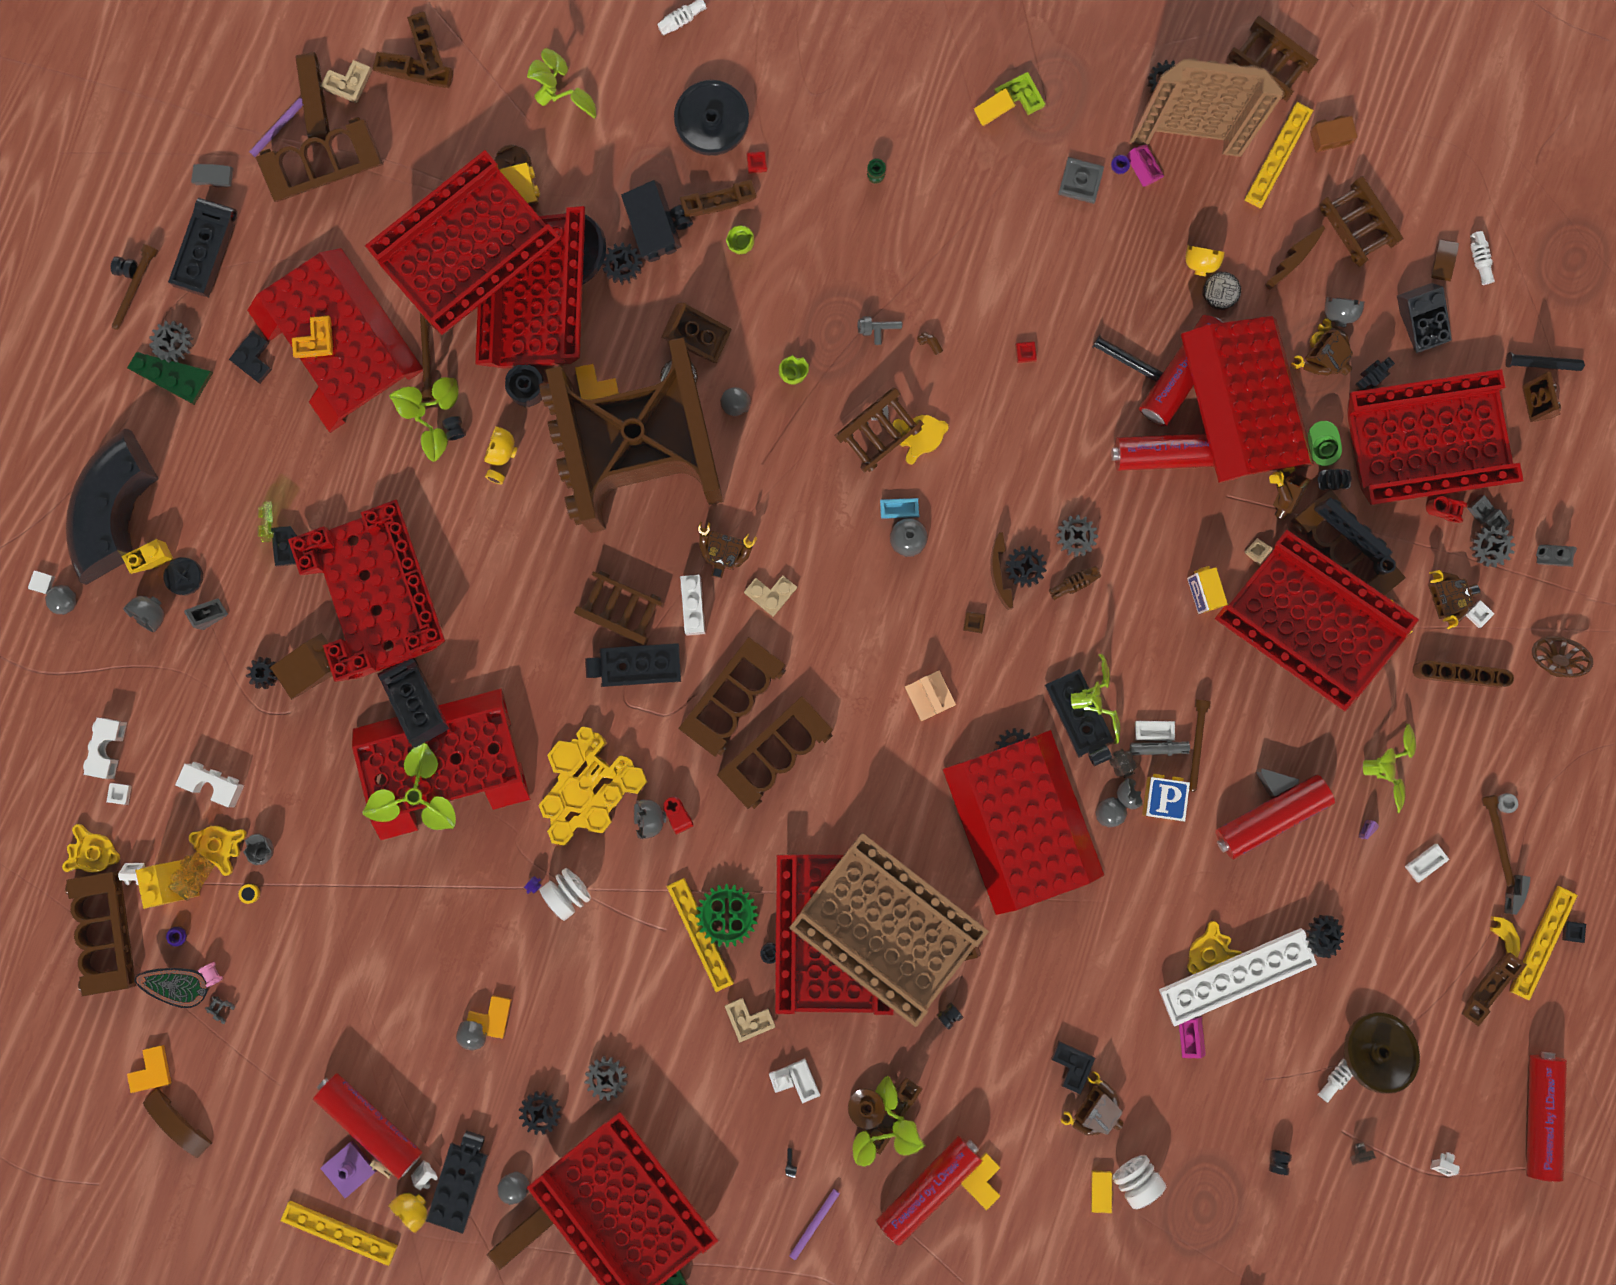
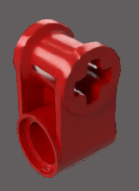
M1439 496L1430 499L1426 503V511L1430 515L1454 523L1463 522L1462 514L1464 508L1467 507L1466 502ZM1436 502L1440 504V510L1436 508Z
M672 796L665 800L663 808L676 835L694 826L679 798ZM669 801L677 803L676 810L668 808V805H670Z

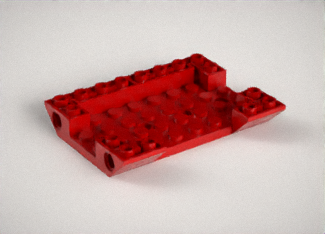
M397 499L360 512L362 518L332 529L323 526L288 539L299 575L324 573L346 640L339 639L323 645L334 682L367 676L431 652L445 642ZM357 536L359 539L358 543L351 546L350 539ZM369 571V579L363 581L361 579L362 573ZM376 606H381V614L374 616L373 609ZM388 641L394 643L391 651L385 650V644Z
M502 688L438 705L449 729L425 742L435 754L438 767L431 777L423 778L420 776L417 788L422 792V800L430 804L432 799L437 796L452 801L485 792L493 810L531 800L521 762H518L509 726H511V721ZM397 717L353 728L352 749L366 804L371 795L378 790L385 789L391 791L395 795V800L405 798L407 791L414 787L416 776L407 775L404 769V761L414 747L409 743ZM492 743H496L499 746V751L496 754H492L489 751ZM455 753L461 756V762L457 765L452 762V756ZM379 774H383L386 777V782L383 785L377 783L376 779ZM407 801L397 803L400 813L395 819L387 822L372 819L370 821L380 840L389 839L418 831L415 812L412 811L423 809L427 806L421 803L412 805Z

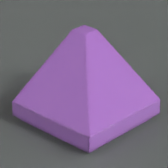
M1366 820L1359 838L1368 839L1378 829L1379 825L1373 820Z

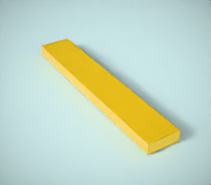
M1296 102L1245 197V201L1260 209L1262 208L1314 110Z
M685 878L668 885L667 889L715 991L718 992L733 985L734 982L715 942L711 944L712 937L705 939L706 931L699 932L703 926L696 925L697 922L701 921V918H697L695 915L701 914V912L696 909L698 905Z
M1561 886L1556 887L1523 959L1527 966L1516 980L1513 981L1510 992L1530 1001L1578 896L1577 894Z
M292 1201L288 1202L281 1218V1222L387 1266L391 1264L398 1247L396 1244Z

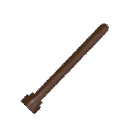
M143 244L141 248V261L112 323V328L115 330L120 328L149 261L156 257L158 253L157 249L149 245Z
M420 313L424 387H422L420 392L422 394V401H434L436 399L432 395L428 321Z
M1195 699L1194 707H1196L1198 714L1189 786L1191 792L1197 790L1206 712L1208 713L1211 701Z
M1498 795L1485 796L1481 798L1482 803L1489 810L1506 884L1512 888L1515 886L1497 812L1499 798Z

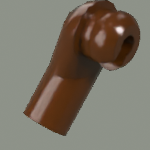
M923 332L917 337L918 343L920 345L929 344L935 355L943 351L935 336Z

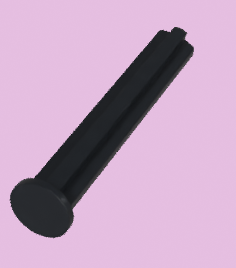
M1100 334L1092 346L1093 349L1095 347L1156 382L1163 374L1162 371L1101 338Z
M1513 352L1507 354L1505 362L1506 367L1509 368L1511 366L1582 371L1585 367L1584 360L1516 355Z

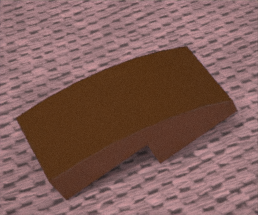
M1439 240L1431 278L1451 281L1459 243Z

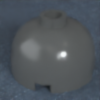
M1326 297L1324 311L1327 318L1335 322V326L1346 327L1347 323H1354L1361 317L1365 301H1360L1358 304V300L1332 298L1331 301V297Z
M903 519L897 522L890 533V544L893 550L905 557H913L920 554L928 541L924 525L915 519Z
M146 596L135 597L123 608L128 616H133L139 625L150 632H156L164 621V611L160 607L162 603L153 596L151 598Z
M637 800V804L634 805V824H638L639 830H636L639 839L654 837L662 830L663 823H666V813L652 800Z

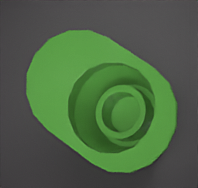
M1329 421L1315 423L1308 432V443L1312 459L1322 466L1332 465L1340 459L1342 454L1339 431Z

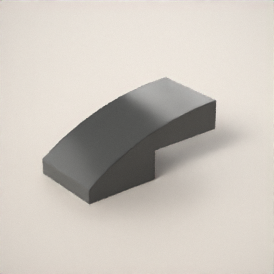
M193 164L191 183L195 185L212 184L215 187L231 186L233 167Z
M1479 495L1467 507L1471 514L1487 530L1491 525L1495 528L1500 526L1503 531L1510 524L1501 510L1495 509L1485 495Z
M1514 876L1513 894L1506 893L1504 913L1517 915L1527 897L1531 877Z

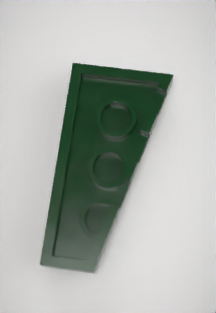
M139 352L135 353L127 369L193 405L196 404L213 375V372L174 361L167 362L165 359L161 360L158 357Z

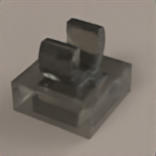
M1363 1142L1353 1146L1356 1155L1350 1157L1353 1165L1372 1161L1376 1158L1373 1150L1366 1152Z

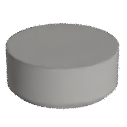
M1501 794L1498 797V809L1501 812L1512 813L1518 808V799L1513 794Z

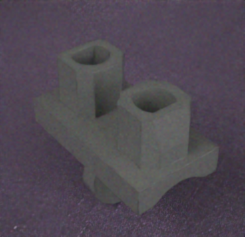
M1540 544L1536 553V563L1573 567V559L1577 548L1573 546Z

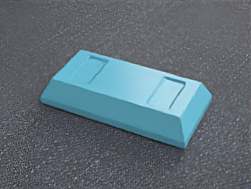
M918 498L880 500L881 519L919 517Z

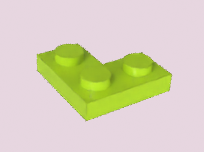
M1028 72L994 90L995 94L1005 88L1008 89L1014 102L1020 100L1027 115L1045 107V102Z

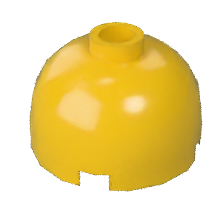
M1188 245L1185 256L1186 264L1190 269L1195 270V275L1206 276V273H1213L1218 270L1222 264L1225 252Z
M495 427L484 462L498 466L507 463L510 457L514 458L517 447H514L515 439L509 431L501 427Z
M411 1193L400 1194L388 1205L394 1214L413 1233H416L426 1221L427 1209L424 1206L426 1201L420 1194L417 1196Z

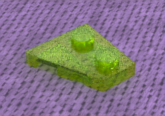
M263 502L262 507H258V518H261V525H258L257 536L261 537V542H269L273 538V532H271V524L273 523L272 502Z

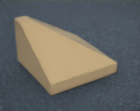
M1257 538L1245 551V554L1261 566L1273 548Z

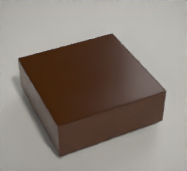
M966 611L963 631L982 634L985 614Z

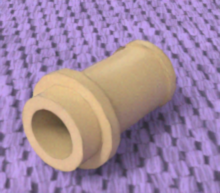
M376 1158L373 1159L370 1164L373 1167L372 1170L376 1169L389 1179L392 1173Z

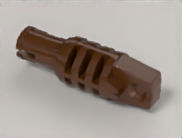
M1097 566L1081 570L1065 578L1062 584L1049 589V593L1054 594L1051 597L1055 601L1067 593L1074 594L1100 578L1101 574Z

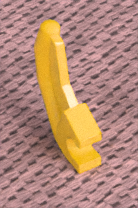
M1491 916V920L1497 921L1498 926L1496 928L1490 927V931L1501 937L1505 942L1506 954L1511 952L1518 958L1520 938L1513 923L1501 917Z

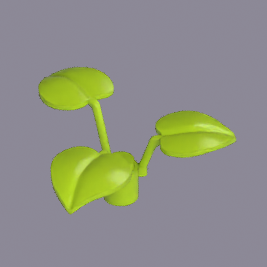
M548 48L543 49L541 57L544 62L534 60L529 66L527 78L534 79L543 84L534 95L537 102L546 106L551 100L555 102L558 98L571 94L572 101L595 119L596 108L593 99L582 89L576 88L574 91L568 90L556 95L555 87L557 81L555 76L557 73L565 76L568 72V67L559 54Z
M442 377L434 382L432 395L436 400L432 402H421L422 394L415 387H403L389 395L401 417L405 419L415 418V421L420 422L429 429V431L422 433L421 446L427 458L432 462L437 461L445 451L447 436L440 428L433 430V427L423 421L421 417L425 414V406L439 403L440 408L444 410L454 406L459 391L457 381L454 378Z
M1098 654L1102 659V683L1099 684V681H1096L1094 687L1082 690V693H1072V708L1096 711L1099 715L1101 713L1109 714L1113 720L1116 734L1113 744H1118L1120 739V721L1117 711L1114 710L1113 712L1102 709L1101 688L1104 686L1109 688L1110 671L1105 656Z
M1406 724L1407 726L1404 731L1403 741L1405 750L1402 753L1395 754L1394 749L1389 748L1381 758H1377V760H1364L1363 762L1364 775H1377V778L1393 782V793L1397 806L1396 813H1400L1406 796L1403 780L1394 779L1396 774V758L1407 754L1409 758H1412L1416 751V738L1410 724Z
M426 743L413 748L404 761L406 774L416 776L414 787L407 791L405 798L395 800V795L391 791L385 789L378 790L369 798L363 810L364 816L380 822L391 821L400 813L397 803L407 801L412 805L421 803L427 806L422 811V821L428 828L442 830L455 827L456 816L452 804L446 798L439 796L434 797L429 804L422 800V792L417 788L420 776L423 778L431 777L438 767L437 758Z
M889 1076L884 1077L875 1092L883 1099L885 1111L898 1120L893 1125L894 1133L870 1138L869 1133L866 1131L859 1133L853 1143V1157L857 1165L868 1166L874 1161L876 1147L873 1142L875 1140L895 1137L894 1148L900 1155L913 1154L925 1146L918 1135L916 1124L913 1121L904 1120V1117L898 1116L891 1111L897 1107L898 1096L894 1083Z

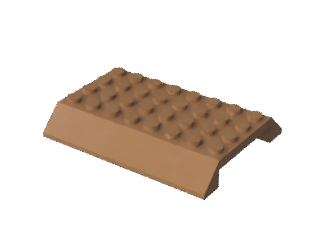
M1195 58L1183 59L1161 76L1130 138V143L1148 145L1155 131L1224 140L1222 154L1241 157L1282 98L1283 91L1265 69H1259L1257 66L1242 67L1235 63L1219 64L1217 61L1203 62Z
M863 833L848 849L789 927L915 1027L919 1025L928 1013L927 1009L973 948L975 946L978 947L989 932Z

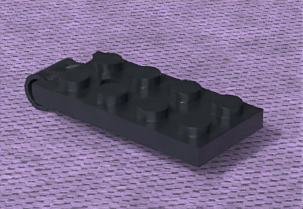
M1329 498L1316 506L1314 510L1375 562L1374 571L1377 574L1384 575L1394 571L1396 562L1390 557L1393 552L1387 547V543L1381 538H1376L1368 526L1360 524L1353 513L1344 510L1338 500ZM1383 562L1386 563V565H1387V570H1385V569L1383 568V566H1382V563H1383Z
M679 643L600 648V658L585 659L586 678L601 677V687L681 682ZM621 663L626 664L625 670L619 668Z
M1078 669L1045 684L1046 691L1077 757L1080 758L1088 753L1094 767L1112 759L1111 752L1106 744H1111L1114 740L1102 715H1099L1096 711L1084 710V708H1072L1071 694L1082 693V690L1089 689L1081 670ZM1084 726H1088L1090 728V731L1088 733L1083 732Z
M466 1130L461 1146L454 1143L450 1144L426 1222L462 1234L464 1233L489 1156L480 1153L485 1136ZM459 1169H465L466 1174H460Z

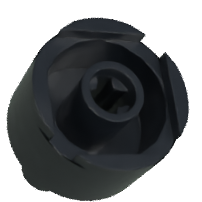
M516 365L508 371L505 378V390L515 403L528 408L542 400L539 384L545 383V380L535 367ZM526 383V384L528 385V387H527V388L523 387V384Z

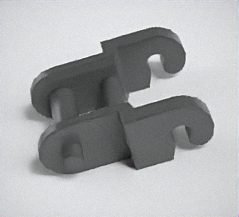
M213 996V1002L209 1007H205V1010H207V1013L213 1014L215 1020H220L222 1024H225L226 1020L219 1016V1011L224 1005L232 1010L235 1009V1006L227 1000L222 1001L219 999V996ZM216 1003L220 1004L217 1011L213 1010Z

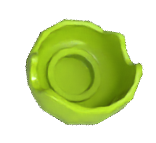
M740 225L735 226L729 231L726 242L732 252L740 255L752 250L755 238L750 228Z
M792 355L783 359L778 367L779 376L784 382L791 385L801 383L809 372V365L803 357L796 358Z

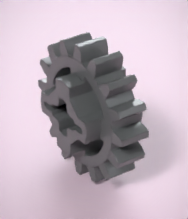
M165 321L163 327L158 324L159 329L152 330L155 335L149 336V339L152 341L149 344L153 349L152 352L158 355L161 360L165 358L167 362H170L172 358L175 362H178V357L185 359L184 353L190 354L188 347H193V344L190 342L193 340V337L189 334L190 331L182 323L177 324L175 321H172L171 325Z
M1077 515L1075 520H1073L1072 516H1069L1068 522L1063 520L1061 522L1063 527L1058 526L1057 528L1060 533L1055 535V537L1060 538L1057 545L1062 544L1061 551L1068 550V556L1072 552L1074 557H1077L1079 552L1084 556L1086 551H1092L1090 545L1095 546L1097 544L1093 541V539L1098 538V535L1093 533L1097 528L1091 527L1093 521L1086 522L1087 517L1080 520V516ZM1072 524H1080L1082 527H1075ZM1065 530H1066V533L1068 534V540H1067V541L1065 540V536H1064ZM1087 531L1089 533V541L1086 539ZM1079 533V538L1075 540L1073 536ZM1072 545H1078L1079 547H1082V548H1073V547H1071V546H1072Z
M1490 525L1488 530L1481 528L1482 533H1475L1477 539H1471V542L1475 543L1474 546L1470 547L1471 550H1475L1472 557H1479L1476 562H1483V566L1488 567L1491 565V567H1497V563L1504 565V559H1511L1508 556L1509 553L1514 554L1511 547L1515 546V543L1510 542L1514 537L1507 536L1509 531L1505 529L1502 531L1500 526L1495 528ZM1492 534H1498L1500 538H1495ZM1490 554L1493 559H1488L1484 555Z
M603 1056L601 1062L598 1059L594 1061L595 1066L589 1065L588 1068L591 1071L585 1073L589 1077V1079L585 1080V1084H590L587 1091L593 1090V1097L598 1094L600 1095L599 1100L606 1096L607 1100L610 1101L611 1095L617 1098V1091L621 1093L624 1091L621 1085H627V1081L623 1080V1078H626L628 1073L622 1072L625 1066H619L620 1060L613 1062V1057H610L606 1061L605 1056ZM601 1066H610V1068L602 1069ZM616 1071H617V1073H618V1075H619V1082H618V1080H617L616 1077H615V1072H616ZM606 1075H609V1076H610V1077H609V1080H607L606 1082H604V1081H603L604 1077H605ZM594 1077L597 1078V1086L594 1083ZM604 1088L613 1089L611 1091H603Z

